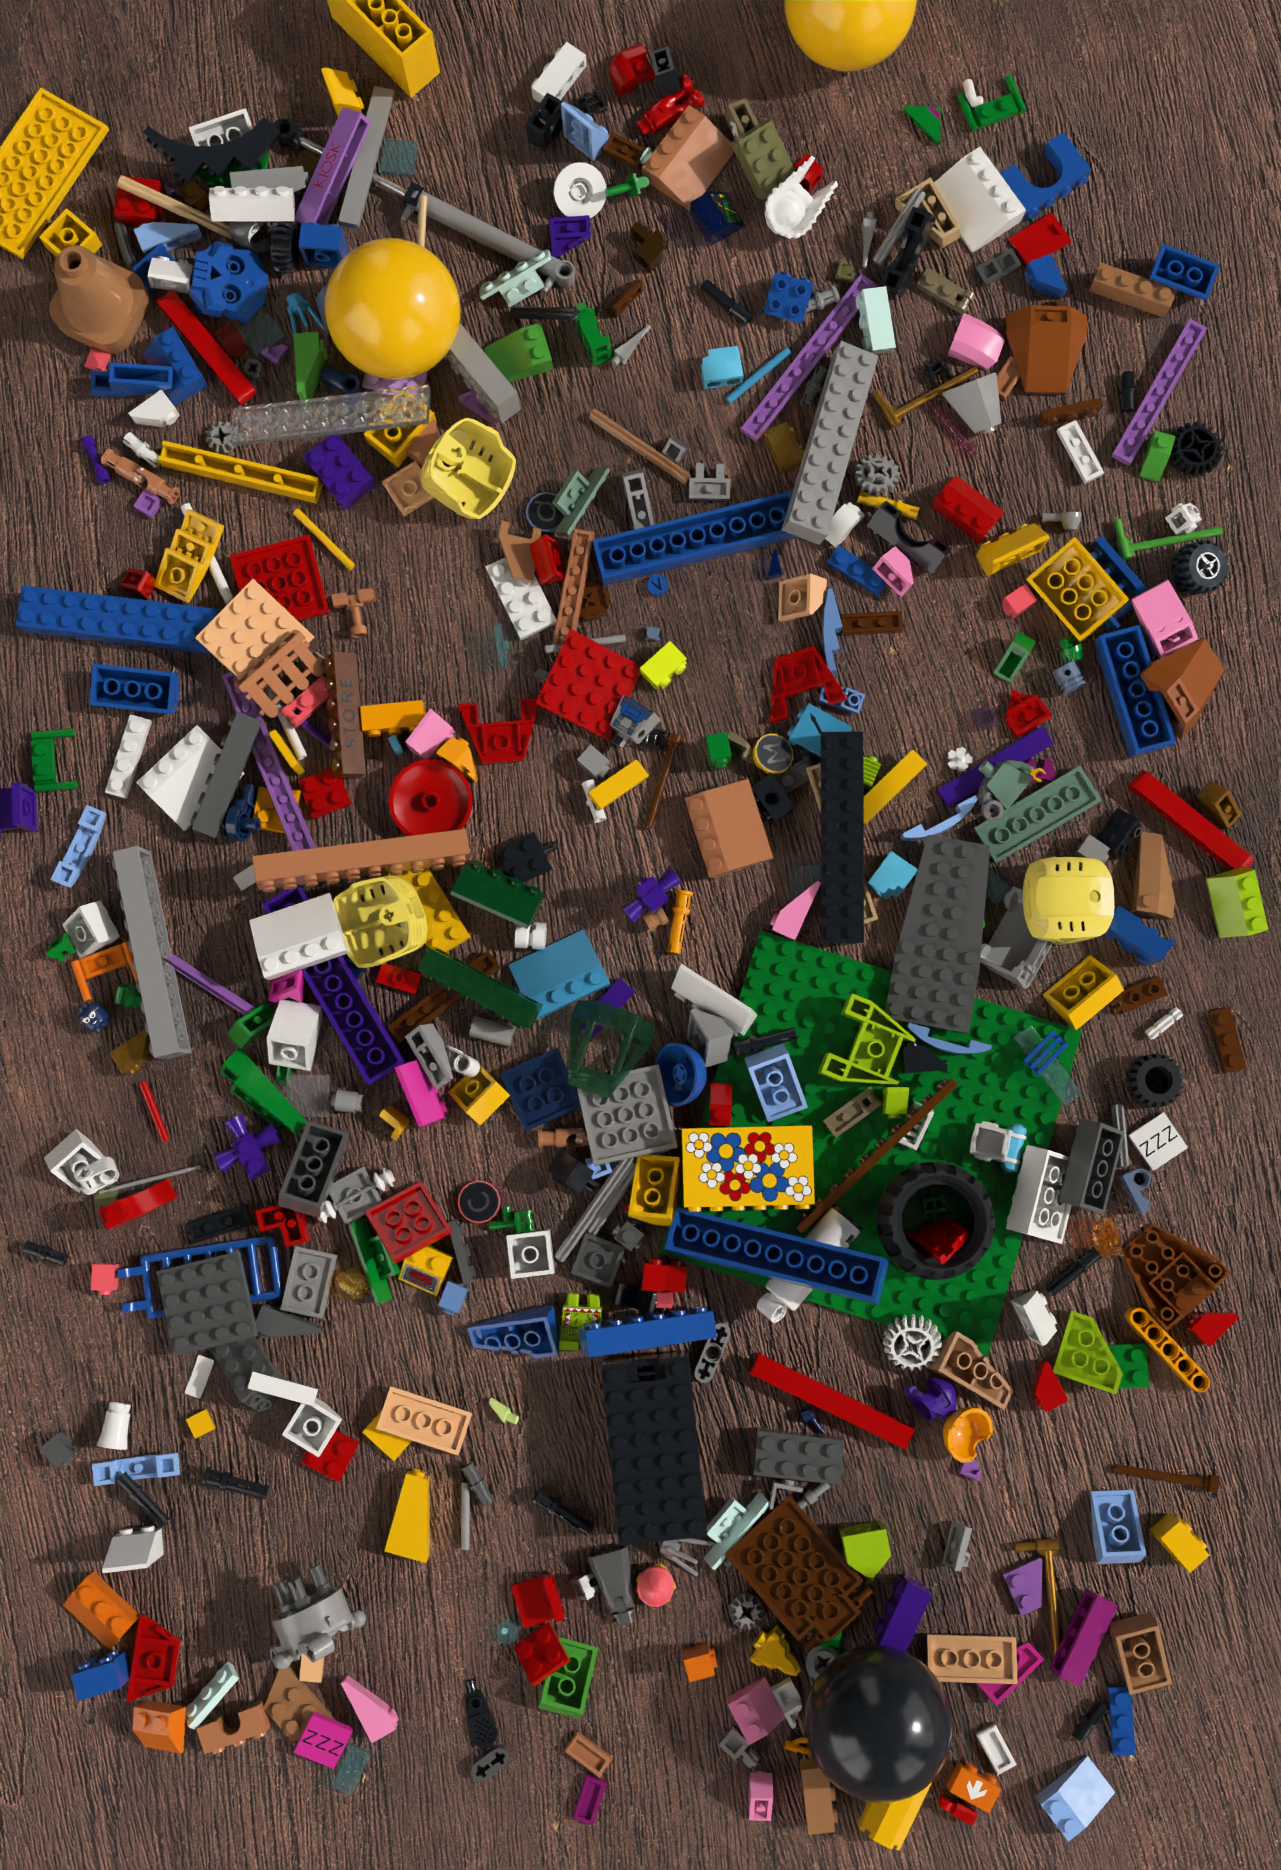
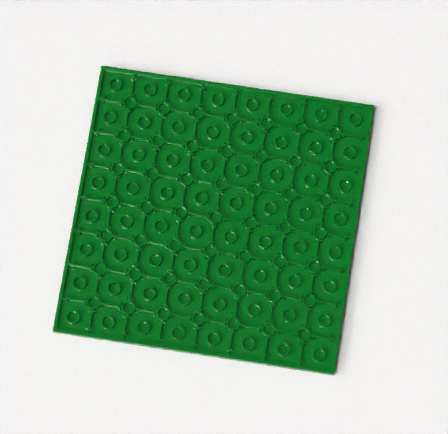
M760 930L739 997V1001L753 1009L757 1017L744 1036L740 1033L737 1036L733 1034L728 1060L718 1064L713 1083L732 1084L731 1126H708L709 1093L699 1128L812 1126L814 1198L816 1201L820 1197L824 1199L829 1194L827 1190L835 1182L840 1184L845 1179L843 1175L851 1167L856 1169L861 1164L859 1159L867 1152L871 1154L876 1149L874 1145L881 1138L886 1140L891 1135L889 1131L897 1123L902 1125L906 1120V1114H901V1118H888V1114H883V1106L881 1105L837 1138H834L823 1123L824 1119L870 1086L874 1090L873 1094L877 1099L880 1098L881 1101L883 1088L909 1087L908 1113L914 1101L922 1104L920 1101L929 1093L933 1095L938 1090L936 1086L944 1078L947 1080L952 1078L958 1086L933 1108L934 1114L917 1150L897 1143L834 1203L863 1228L847 1249L883 1257L889 1262L879 1305L815 1289L809 1293L805 1300L886 1326L890 1323L895 1324L896 1317L903 1320L904 1314L907 1318H911V1315L914 1314L917 1319L922 1315L924 1321L930 1319L932 1325L937 1326V1332L941 1334V1341L945 1340L954 1331H957L974 1341L982 1355L988 1357L1023 1237V1233L1006 1229L1007 1217L1012 1206V1197L1016 1190L1017 1178L1023 1162V1154L1027 1145L1048 1150L1082 1031L974 998L968 1034L928 1026L923 1027L930 1028L928 1037L966 1047L967 1041L974 1040L992 1045L991 1050L968 1055L951 1054L931 1048L916 1039L915 1042H918L919 1046L927 1047L946 1063L948 1070L903 1074L900 1048L906 1047L905 1043H908L903 1040L889 1074V1078L899 1081L898 1085L835 1081L817 1072L825 1053H831L847 1060L861 1024L858 1021L841 1015L848 995L853 993L868 999L885 1012L892 971ZM896 1021L902 1028L905 1029L907 1024L906 1022ZM795 1027L798 1040L786 1042L784 1045L789 1053L808 1108L768 1122L744 1059L754 1053L740 1055V1058H736L732 1040L739 1041L749 1038L750 1035L758 1037ZM1051 1030H1054L1068 1046L1038 1076L1023 1060ZM1051 1038L1034 1055L1030 1062L1033 1063L1055 1039ZM1058 1043L1036 1068L1039 1069L1061 1045ZM775 1046L759 1049V1052L770 1049ZM866 1098L862 1100L865 1107L870 1105ZM982 1121L996 1123L1002 1129H1009V1125L1021 1124L1027 1129L1026 1140H1024L1020 1157L1021 1163L1017 1172L1008 1173L1000 1168V1162L993 1159L990 1162L976 1159L974 1155L970 1154L971 1140L976 1123H982ZM915 1128L911 1129V1131L915 1133L919 1132V1130ZM906 1134L904 1136L905 1138L912 1140L914 1142L916 1140V1138ZM945 1162L958 1166L969 1172L981 1183L992 1202L995 1228L991 1245L976 1266L957 1277L945 1280H928L911 1275L889 1258L879 1240L876 1228V1211L880 1197L885 1187L898 1173L915 1164ZM682 1180V1183H681V1186H680L678 1207L688 1210V1207H683V1180ZM938 1184L925 1186L918 1189L908 1198L902 1211V1230L909 1229V1232L912 1233L922 1230V1224L932 1222L931 1213L925 1214L922 1209V1195L929 1197L930 1194L935 1196L943 1192L947 1211H941L939 1215L952 1213L954 1222L967 1229L968 1225L966 1207L958 1194L948 1187ZM810 1204V1209H797L795 1205H788V1209H774L773 1205H767L766 1210H753L752 1206H745V1210L733 1211L731 1206H725L723 1211H710L709 1207H701V1211H695L805 1238L823 1217L821 1215L802 1234L796 1228L798 1224L796 1220L805 1211L807 1213L811 1212L814 1209L812 1204ZM668 1226L660 1250L661 1254L766 1287V1283L771 1279L668 1252L665 1249L671 1227ZM907 1240L918 1253L929 1256Z

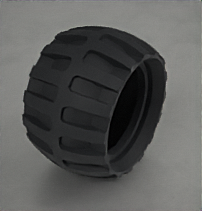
M945 1162L915 1164L898 1173L885 1187L876 1211L878 1237L889 1258L907 1273L928 1280L954 1278L976 1266L989 1249L995 1228L993 1205L981 1183L966 1170ZM931 1184L946 1186L958 1194L966 1207L968 1217L966 1230L968 1231L969 1238L944 1264L939 1263L930 1256L918 1253L907 1242L902 1230V1211L908 1198L918 1189Z

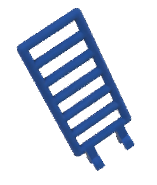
M265 1235L142 1255L140 1257L141 1266L117 1270L118 1279L142 1275L145 1296L143 1301L122 1304V1311L125 1313L146 1309L149 1319L166 1317L164 1308L155 1310L150 1262L162 1261V1267L165 1270L171 1268L170 1259L183 1257L185 1265L192 1263V1256L204 1254L205 1259L213 1258V1252L225 1251L226 1254L233 1253L234 1249L247 1247L253 1293L250 1294L251 1303L279 1299L283 1296L276 1238L274 1235ZM268 1244L274 1291L261 1293L255 1246Z

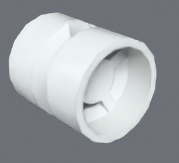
M535 922L527 929L516 924L515 948L527 949L528 946H531L532 949L545 950L547 923Z

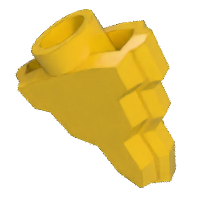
M778 1625L768 1634L765 1631H761L752 1644L756 1649L749 1659L751 1662L759 1667L764 1665L770 1670L778 1668L783 1673L797 1676L801 1671L796 1657L790 1653V1644L784 1638L785 1633Z

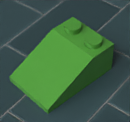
M541 323L521 328L484 348L485 354L509 382L553 370L552 358Z
M318 332L293 334L297 393L304 408H309L320 383L322 372L326 367V360H329L328 349L325 348L324 339L320 338Z
M559 1637L571 1661L544 1679L537 1708L580 1720L584 1713L598 1647Z

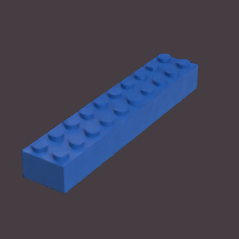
M792 491L593 540V549L603 586L799 538L782 531Z
M22 585L16 626L23 632L212 655L195 637L222 609Z
M679 1207L675 1208L665 1249L673 1254L874 1305H879L889 1264L887 1259L699 1212H688L687 1209Z

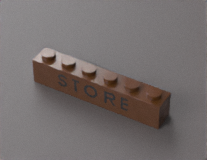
M333 651L324 660V669L327 676L325 688L328 690L327 709L330 715L328 723L329 730L331 731L330 749L333 754L331 767L334 772V778L358 779L366 774L357 655L356 653Z

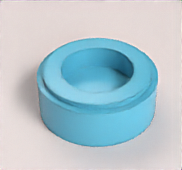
M396 735L388 737L396 755L403 754L404 750Z

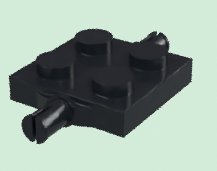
M532 832L497 849L501 857L502 866L496 869L500 870L503 874L506 873L510 878H518L522 883H525L552 870L547 853L558 849V846L555 845V840L543 846L535 832Z

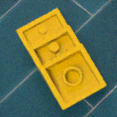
M187 509L181 529H176L171 547L165 548L154 587L189 603L211 563L224 525Z

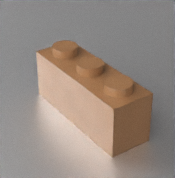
M814 1758L799 1760L808 1835L835 1832L834 1823H838L836 1808H832V1801H836L834 1787H830L829 1779L823 1774Z

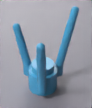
M292 293L287 297L289 305L287 310L290 315L293 334L297 333L294 313L300 315L305 327L309 326L304 315L306 309L321 328L325 330L323 322L311 308L308 300L303 299L301 293Z

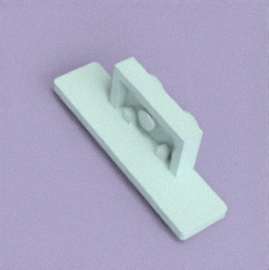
M549 250L536 252L530 260L521 261L513 270L501 273L498 279L484 283L479 290L480 298L484 300L500 291L508 306L511 307L544 288V284L535 269L551 260Z
M761 1492L754 1497L746 1508L731 1497L706 1526L707 1535L717 1542L704 1557V1560L713 1570H716L724 1562L725 1554L743 1538L758 1518L766 1512L770 1501Z

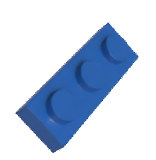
M839 545L827 562V565L877 597L887 584L872 569V566Z
M1107 1685L1113 1756L1136 1755L1132 1695H1129L1126 1685Z

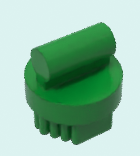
M1069 635L1059 642L1062 649L1058 651L1063 663H1070L1084 657L1082 645L1075 642V635Z
M118 984L114 1003L124 1004V1007L129 1008L132 1006L139 1007L142 996L135 984H128L127 986Z

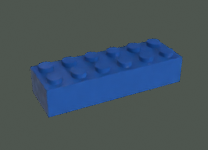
M1140 625L1100 635L1094 641L1130 759L1170 748L1176 743L1161 692L1149 691L1140 676L1151 664Z
M694 1306L689 1307L688 1312L675 1309L669 1310L668 1315L656 1312L647 1314V1318L629 1316L623 1322L618 1319L605 1320L603 1325L597 1322L584 1323V1328H578L581 1354L590 1358L717 1338L713 1311L706 1310V1307Z

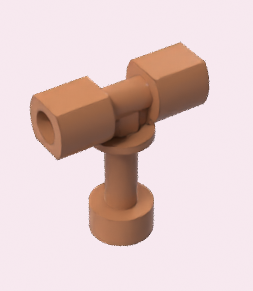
M373 588L360 589L357 594L348 595L346 592L332 594V602L335 609L347 607V610L352 611L354 626L350 628L351 637H366L367 628L362 625L360 609L363 608V604L376 602Z

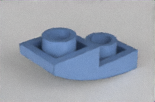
M822 686L817 702L830 706L827 701L825 688ZM848 687L842 688L848 700L831 705V707L859 714L865 694Z

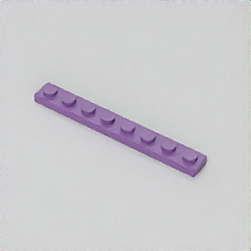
M1192 319L1188 320L1111 457L1128 466L1131 464L1206 332L1207 327Z

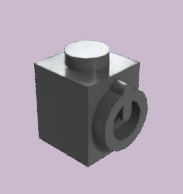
M622 1219L611 1233L615 1236L614 1239L629 1251H632L633 1248L638 1250L644 1242L642 1238L644 1233L628 1220Z

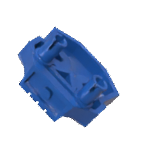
M215 241L206 250L197 251L194 256L189 296L195 302L194 309L197 312L218 318L224 315L247 325L264 306L268 274L258 253L250 250L233 249L231 244ZM234 266L237 270L233 271L230 267ZM226 295H231L233 299L229 300Z

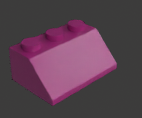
M419 1060L395 1067L418 1127L424 1128L446 1119L445 1113L448 1112L445 1102H440L437 1094L440 1093V1090L434 1088Z

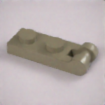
M930 268L926 269L916 285L920 290L960 314L966 312L968 309L967 305L972 303L975 298L973 292L961 288ZM957 296H958V297L961 298L962 300H961V301H957V300H955V299H956Z
M871 1086L823 1120V1123L834 1138H837L883 1104L880 1098L877 1099ZM865 1098L870 1103L868 1107H865L862 1103V1100Z

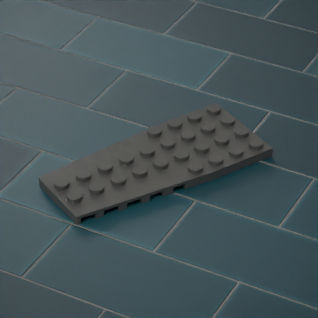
M931 835L927 836L893 964L885 1013L893 1020L969 1033L980 968L990 854L989 845Z

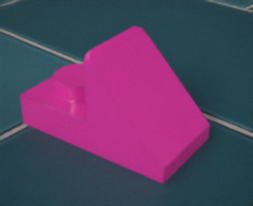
M297 970L271 981L269 1000L276 1003L290 997L302 1003L305 987L303 972Z

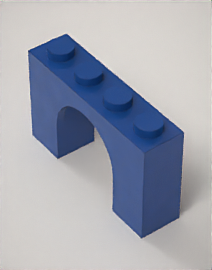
M1064 132L1047 142L1043 152L1058 173L1059 180L1053 186L1047 188L1033 186L1025 179L1015 164L1000 173L1026 209L1022 222L1028 218L1033 219L1040 210L1050 208L1058 198H1065L1072 192V189L1077 186L1082 187L1089 180L1088 177L1092 169Z

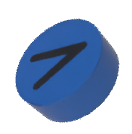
M662 575L650 577L647 583L649 593L657 597L664 595L668 589L666 578Z

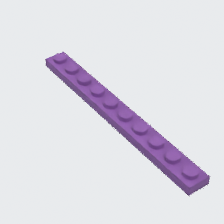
M862 273L742 426V433L756 443L760 440L859 312V309L856 307L857 295L863 289L876 288V283Z
M229 672L222 675L236 712H241L262 721L252 751L293 851L316 848L262 715L258 712L257 704L252 698L248 700L244 696L247 692L243 693L233 685L238 680L233 673Z

